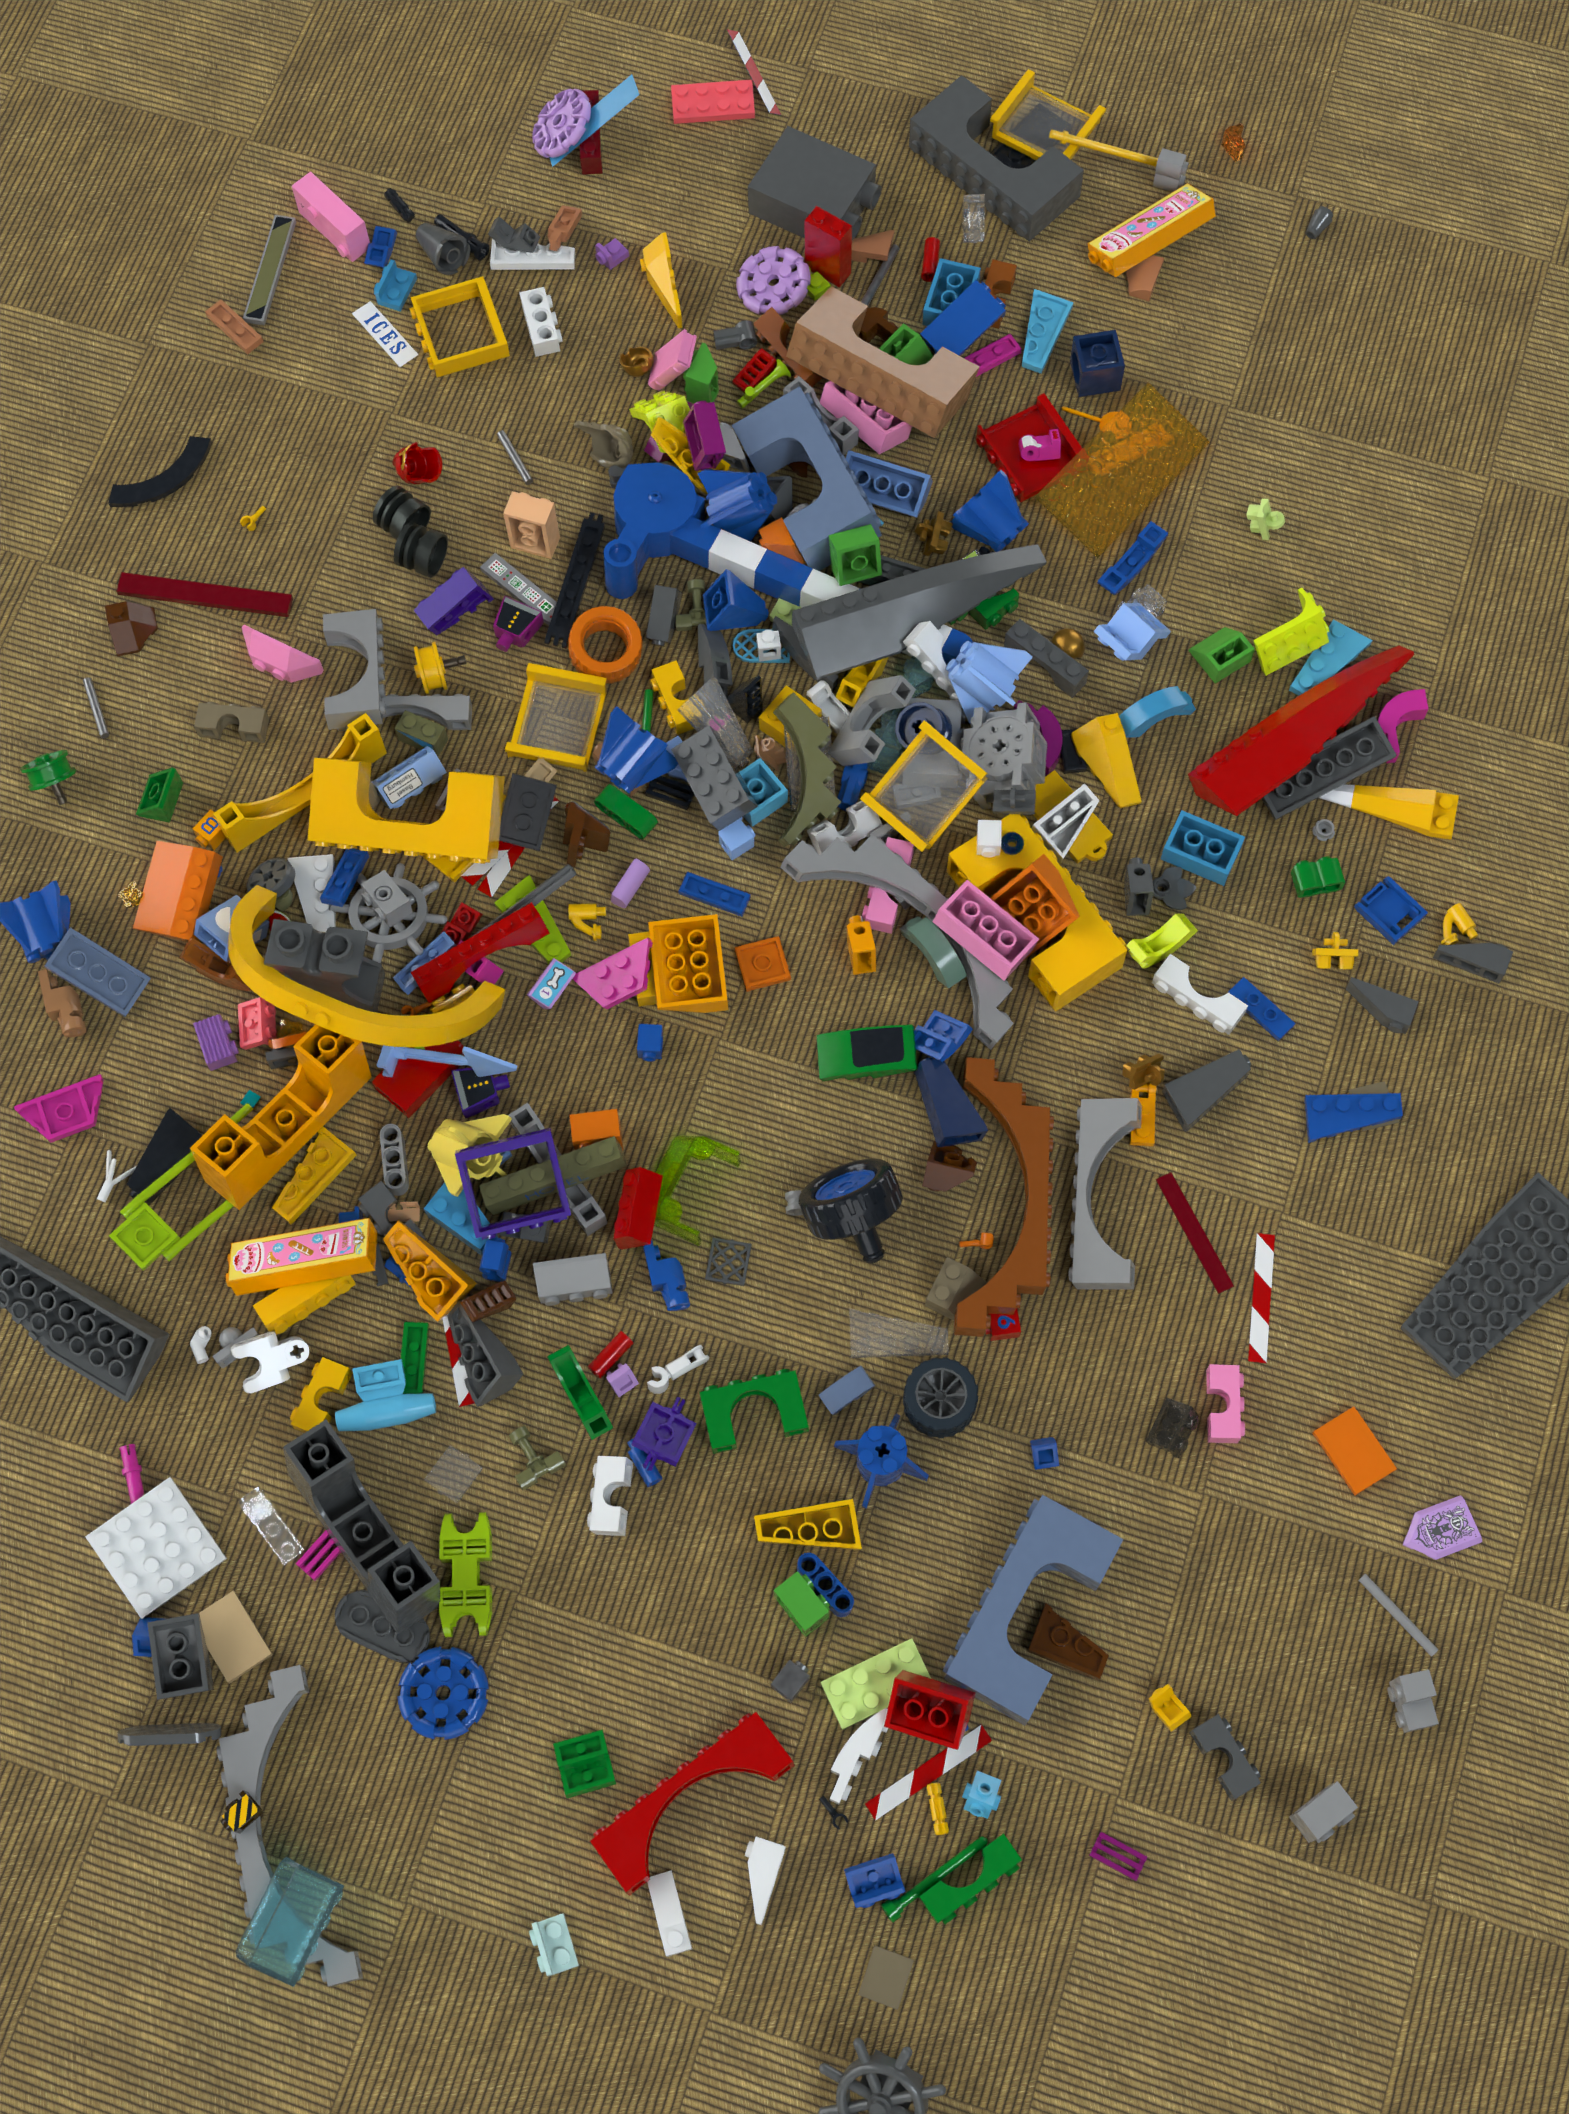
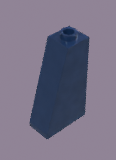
M926 1058L920 1061L917 1070H915V1076L937 1147L982 1141L988 1132V1128L945 1061L941 1062L934 1058Z

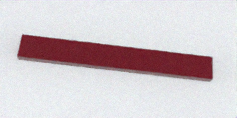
M121 572L116 590L117 594L122 596L289 617L293 601L292 594Z

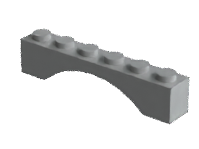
M390 694L382 697V701H385L386 714H383V718L403 715L406 710L418 716L432 719L448 730H471L472 703L470 696L455 694L454 696H443L441 694H433L432 696H421L418 694L398 696ZM340 728L337 730L346 731L348 728Z
M528 1102L508 1115L512 1118L510 1124L518 1135L545 1129ZM546 1142L526 1146L538 1164L550 1160ZM555 1145L557 1156H561V1153ZM582 1183L566 1189L571 1213L587 1236L607 1224L605 1214Z

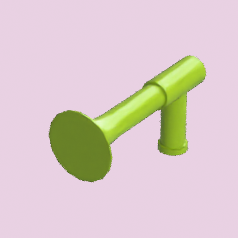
M776 359L777 365L774 371L754 388L749 386L745 389V394L737 400V404L742 409L782 376L791 377L790 371L781 360Z

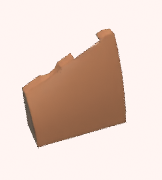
M895 230L853 239L851 261L867 263L868 258L888 261Z
M1152 255L1126 271L1129 296L1150 301L1164 258Z

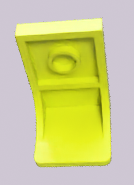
M663 390L653 395L654 398L646 401V399L637 401L634 403L635 407L629 409L632 417L644 420L651 432L657 418L661 417L686 434L683 421L690 408L683 395ZM657 443L660 452L666 453Z
M1303 588L1298 589L1302 613L1293 620L1253 640L1261 669L1266 676L1329 643L1327 633L1330 631L1323 619L1326 617L1321 605L1317 606L1315 604L1312 594L1310 592L1306 593Z

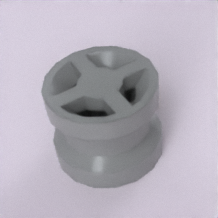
M801 1190L785 1193V1200L788 1202L786 1206L787 1215H803L798 1201Z

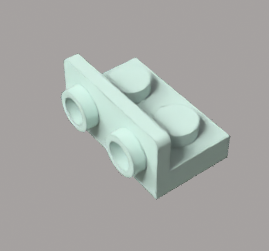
M564 1913L532 1923L533 1930H530L529 1934L533 1946L538 1945L541 1956L537 1957V1962L541 1973L546 1972L547 1976H552L579 1966Z

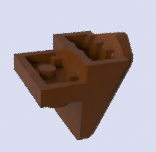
M575 801L568 802L564 809L567 818L565 821L563 844L569 845L567 864L576 867L577 859L582 860L584 848L607 852L611 832L607 825Z

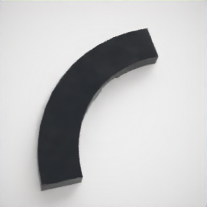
M190 436L184 451L175 463L151 479L134 484H113L108 502L109 506L121 508L134 507L141 503L158 501L174 493L192 479L195 471L200 465H203L212 445L211 438Z

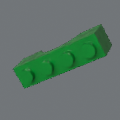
M1004 1833L981 1850L983 1868L980 1876L973 1884L957 1888L949 1886L940 1880L918 1897L936 1924L942 1921L946 1925L957 1916L955 1913L956 1909L962 1905L967 1909L978 1900L976 1894L983 1889L988 1893L999 1885L996 1879L1004 1873L1009 1877L1020 1869L1018 1863L1022 1859Z

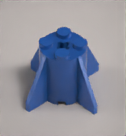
M705 469L697 473L708 493L706 500L709 499V506L706 507L709 518L700 524L701 528L703 529L713 524L717 528H722L724 531L751 542L772 512L774 505L777 504V497L774 492H771L766 475L763 472L747 473Z
M1002 470L964 506L953 514L954 518L950 521L953 529L989 545L995 552L1001 551L1017 537L1018 533L1029 525L1020 513L1008 477Z
M616 706L610 713L600 758L594 768L604 776L611 779L610 782L616 787L630 794L635 788L675 769L678 762L666 750L668 746L666 742L656 738L647 730L639 729L641 725L633 721Z
M52 881L40 891L29 893L30 897L22 900V897H19L10 902L0 903V922L21 944L28 963H35L42 958H46L48 961L69 930L71 903L68 895L60 896V888L57 881Z
M895 1414L889 1426H872L859 1440L835 1441V1448L857 1456L858 1470L863 1479L868 1482L862 1508L867 1509L875 1486L883 1487L892 1484L900 1479L903 1473L924 1481L928 1480L929 1475L907 1457L906 1440L896 1430L900 1419L898 1414Z

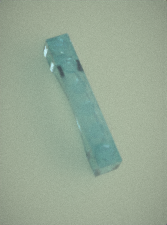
M914 656L911 657V660H906L903 672H905L903 677L916 689L911 698H916L929 691L935 679L922 668V663ZM904 708L892 709L882 714L880 721L882 726L880 729L876 728L874 734L885 745L876 761L867 764V769L886 774L901 756L902 746L898 741L895 728L897 718Z

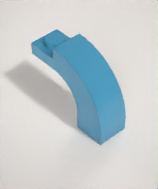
M1178 686L1156 691L1140 699L1121 713L1119 718L1126 738L1140 737L1157 722L1174 715H1191L1196 708L1192 703V698L1186 691H1180Z

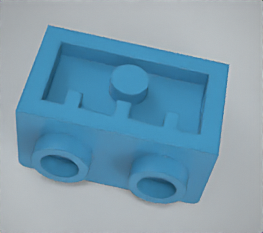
M391 259L388 266L384 267L379 283L377 282L374 287L377 304L401 312L417 280L416 273L397 268L395 260Z

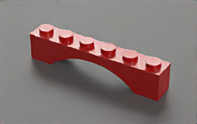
M531 902L412 971L411 974L428 1003H431L448 993L462 973L484 956L507 947L531 945L550 933L541 915Z

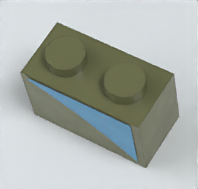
M406 710L395 727L399 741L419 750L428 746L434 750L437 757H439L448 741L444 726Z

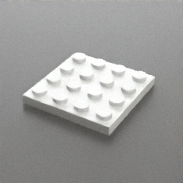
M171 1477L85 1536L141 1619L147 1617L227 1559Z

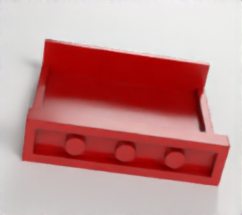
M1045 393L1037 396L1036 405L985 430L981 425L977 426V436H975L978 446L984 448L991 464L994 463L997 472L1002 470L1007 475L1013 494L1020 503L1087 470L1089 457ZM1058 429L1061 439L1060 459L1026 461L1021 457L1019 440L1023 436L1049 435V430Z

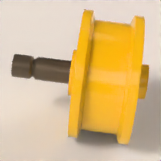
M435 641L432 642V646L420 649L417 646H413L417 664L414 665L417 678L421 677L426 695L433 689L441 687L444 690L448 689L444 675L446 674L445 669L467 664L464 655L442 660Z

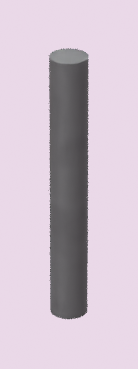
M503 430L499 431L497 437L524 483L530 485L533 479L506 433Z
M85 678L83 679V684L100 737L107 738L109 732L92 679Z

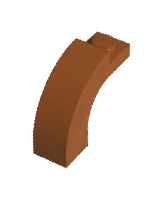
M194 938L189 939L179 959L196 968V972L215 982L237 990L252 991L238 976L231 961H224Z

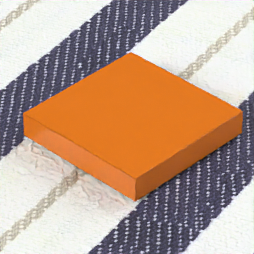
M779 936L734 947L746 992L791 980Z

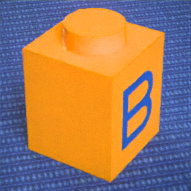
M210 809L192 829L196 835L195 840L202 847L206 848L208 846L215 850L226 838L213 815L214 811Z

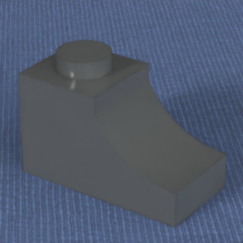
M504 1212L502 1221L524 1215ZM552 1220L543 1222L544 1225L538 1228L530 1229L529 1226L520 1227L519 1232L506 1234L504 1231L500 1232L499 1235L548 1244Z

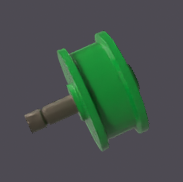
M59 750L49 754L44 753L20 768L21 773H26L30 782L28 788L30 791L51 786L59 805L68 802L65 795H63L64 792L59 782L76 773L75 767H71L67 760V750Z

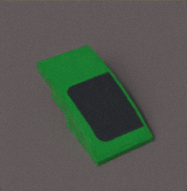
M913 1025L866 1027L817 1035L819 1079L822 1081L844 1077L847 1080L867 1076H871L874 1079L917 1070Z

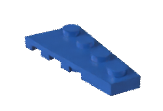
M1401 1093L1306 1095L1304 1098L1308 1143L1325 1137L1337 1136L1347 1131L1360 1130V1128L1366 1126H1374L1401 1119L1403 1116Z

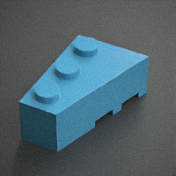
M444 1182L424 1207L427 1217L482 1256L485 1241L491 1239L482 1240V1237H475L464 1189L456 1197L449 1193ZM478 1207L482 1225L490 1224Z

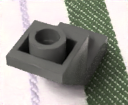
M501 217L494 219L488 233L503 248L529 253L535 251L540 236L526 223L514 230Z

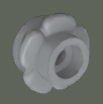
M1322 819L1316 822L1312 832L1314 836H1317L1318 840L1327 841V839L1334 837V824L1330 820Z

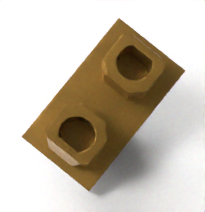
M940 511L937 512L936 518L930 521L924 519L923 523L917 524L915 528V533L920 536L919 540L926 541L923 554L929 556L932 552L943 555L948 547V541L939 538V535L947 537L951 532L952 523L944 520V513Z
M1159 1053L1152 1057L1142 1055L1137 1060V1064L1125 1063L1122 1076L1130 1080L1129 1087L1135 1090L1147 1083L1154 1086L1161 1084L1164 1081L1165 1070L1160 1065L1164 1060V1056Z

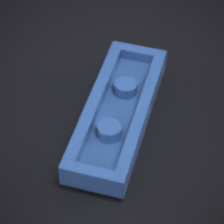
M443 931L423 950L422 955H417L393 979L409 995L418 986L411 972L457 945Z

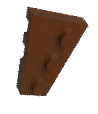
M1047 1603L1045 1604L1028 1652L1100 1681L1109 1655L1072 1627L1071 1623L1065 1618L1060 1617L1054 1612L1053 1608Z

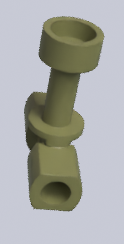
M692 579L687 582L688 593H691L693 598V609L689 611V614L676 615L677 631H690L693 626H698L699 624L707 625L705 609L702 608L701 593L705 592L704 580Z
M526 1426L514 1430L509 1435L513 1445L519 1444L529 1461L526 1464L527 1469L515 1476L522 1491L538 1483L537 1478L548 1472L553 1474L566 1466L558 1451L546 1458L543 1455L537 1456L528 1441L531 1435Z

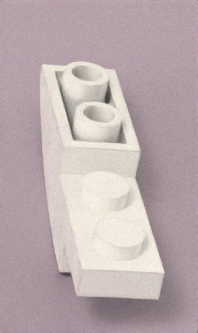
M884 1708L863 1723L840 1751L831 1768V1772L838 1775L839 1778L830 1801L838 1805L841 1800L847 1801L852 1786L848 1785L852 1775L857 1777L862 1762L858 1761L859 1757L869 1761L871 1755L877 1756L882 1742L878 1741L881 1731L886 1733L888 1728L884 1727L888 1709Z

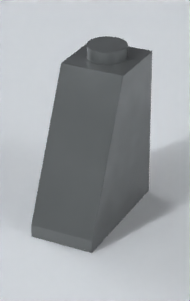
M655 585L646 635L647 639L652 640L651 644L664 646L665 643H671L676 624V615H678L683 595L677 588Z

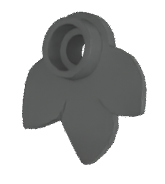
M1181 867L1167 868L1163 872L1162 877L1153 880V896L1157 899H1162L1167 907L1175 910L1186 909L1185 898L1191 896L1196 890V885L1181 878ZM1158 887H1164L1166 891H1159Z

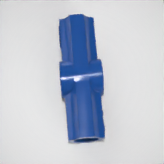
M870 762L845 766L841 779L842 786L838 794V799L841 803L837 807L841 808V810L846 811V808L858 802L861 789L863 790L866 784L867 769Z

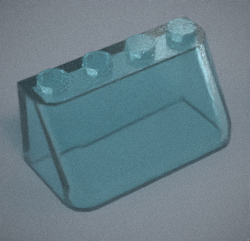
M285 1857L278 1865L238 1944L236 1957L247 1966L294 1987L296 1982L304 1975L305 1964L309 1956L315 1952L318 1945L317 1940L321 1932L327 1928L334 1906L342 1898L344 1885L291 1858Z

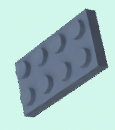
M71 927L44 966V968L123 1017H126L151 979Z

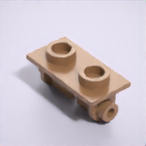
M755 735L756 744L754 745L756 755L777 772L780 771L779 765L789 762L790 752L783 747L781 748L773 738L762 739Z

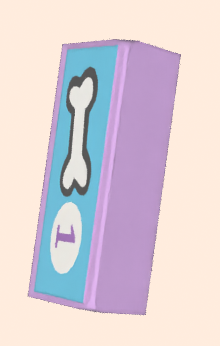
M553 958L527 996L543 1009H551L576 972Z

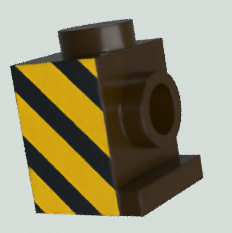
M244 1790L239 1793L242 1797L240 1800L237 1798L225 1808L227 1812L222 1815L223 1818L220 1820L228 1832L234 1831L240 1834L264 1813L249 1792Z

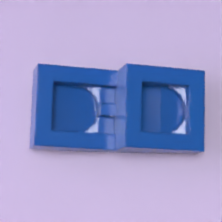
M375 226L372 243L368 244L365 265L381 268L387 266L397 236L395 229Z

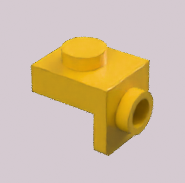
M1169 1684L1163 1688L1156 1689L1149 1698L1152 1710L1171 1732L1191 1718L1190 1711L1176 1697Z

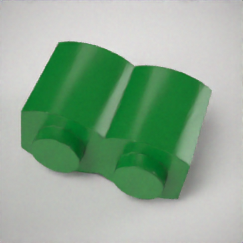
M1330 856L1322 857L1317 862L1300 861L1293 866L1291 871L1298 898L1310 897L1320 893L1336 892L1342 890L1345 884L1338 858H1331Z

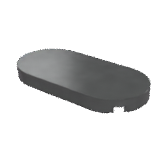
M359 1590L347 1594L339 1601L336 1607V1626L345 1638L399 1663L413 1662L419 1658L418 1655L426 1651L429 1647L431 1639L430 1629L423 1618L400 1634H397L368 1591Z
M215 1723L134 1726L119 1730L117 1732L118 1742L120 1744L124 1742L128 1746L203 1743V1741H206V1737L212 1736V1740L219 1739L221 1737V1725Z

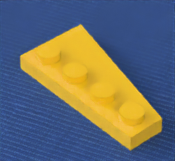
M325 1127L318 1131L319 1135L314 1143L311 1142L307 1149L308 1153L302 1163H299L296 1167V1173L292 1180L287 1182L272 1207L277 1214L291 1225L357 1156L351 1148Z

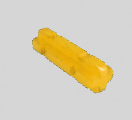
M938 1782L930 1783L927 1785V1792L931 1798L929 1803L932 1820L935 1821L934 1831L936 1835H945L949 1832L948 1823L945 1822L947 1817L943 1797L940 1795L942 1793L941 1784Z

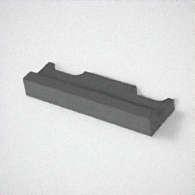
M379 1244L376 1246L375 1271H372L373 1275L377 1276L378 1279L377 1287L389 1284Z

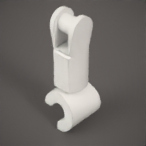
M702 1345L694 1347L686 1354L665 1365V1369L657 1366L652 1367L653 1376L661 1380L658 1382L654 1380L647 1382L649 1391L654 1394H661L667 1390L669 1378L675 1380L688 1371L706 1363L709 1360V1356L703 1353ZM692 1356L696 1358V1361L693 1363L689 1360Z

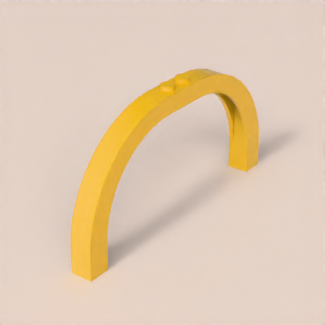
M256 885L238 902L233 911L228 936V955L233 968L242 981L253 992L272 1005L340 1035L363 1042L393 1047L441 1045L465 1038L477 1032L502 1008L506 989L484 981L461 1004L433 1014L417 1016L388 1015L351 1006L301 985L282 975L273 967L264 965L265 959L255 946L253 934L274 913L277 893Z

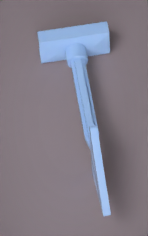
M383 1045L376 1065L378 1068H384L382 1074L386 1077H393L398 1059L407 1060L408 1058L460 1066L468 1065L472 1067L478 1077L512 1072L517 1069L515 1064L465 1046L462 1049L463 1056L409 1047Z

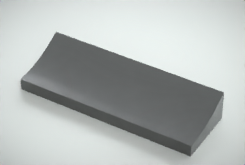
M1375 716L1334 737L1332 740L1326 741L1323 744L1324 749L1319 754L1314 753L1310 757L1311 762L1306 767L1261 798L1274 820L1291 813L1397 756Z

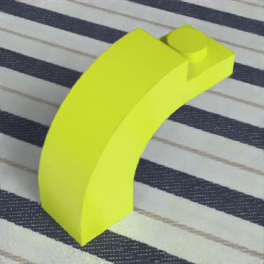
M1175 914L1150 936L1143 939H1132L1126 946L1130 949L1128 952L1131 957L1144 969L1157 964L1175 952L1198 930L1184 914Z

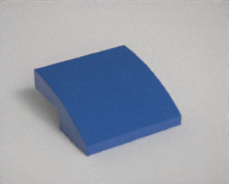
M934 1010L924 1027L918 1025L914 1030L916 1050L943 1062L964 1043L973 1029L966 1023Z

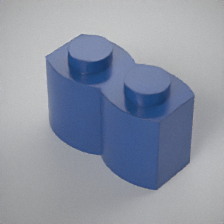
M495 1237L485 1241L479 1270L482 1272V1277L486 1280L495 1282L506 1281L512 1253L509 1251V1246L505 1243L504 1239Z

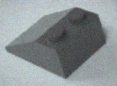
M196 1613L147 1622L157 1700L214 1690L211 1663L200 1614Z

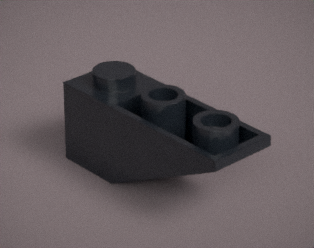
M760 676L743 682L727 697L728 707L747 724L752 719H757L763 711Z

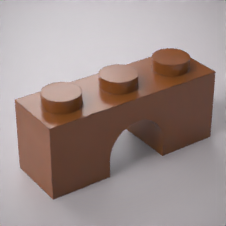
M993 259L991 266L986 267L984 273L985 284L990 288V294L995 299L997 298L995 295L998 293L1011 294L1016 278L1017 265ZM999 298L1006 305V299ZM1000 317L991 327L1000 329L1003 318Z

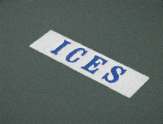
M371 301L352 313L399 367L418 356V353Z

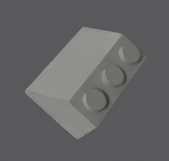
M606 1253L533 1263L538 1298L541 1304L545 1303L547 1306L559 1304V1301L563 1300L580 1302L585 1297L593 1296L594 1299L606 1298L607 1294H613L610 1267Z

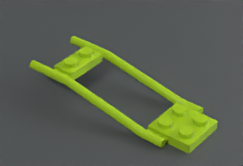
M246 1103L230 1119L238 1124L253 1108ZM192 1152L187 1154L120 1211L126 1220L109 1235L143 1271L161 1254L170 1262L190 1242L234 1207L226 1200L180 1238L145 1203L147 1199L195 1161Z

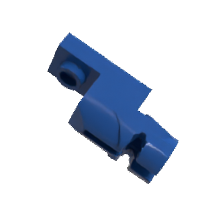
M651 1240V1244L645 1245L643 1248L653 1292H661L668 1311H679L689 1308L688 1293L684 1291L686 1282L682 1265L676 1257L658 1260L661 1259L658 1245L653 1246V1241Z

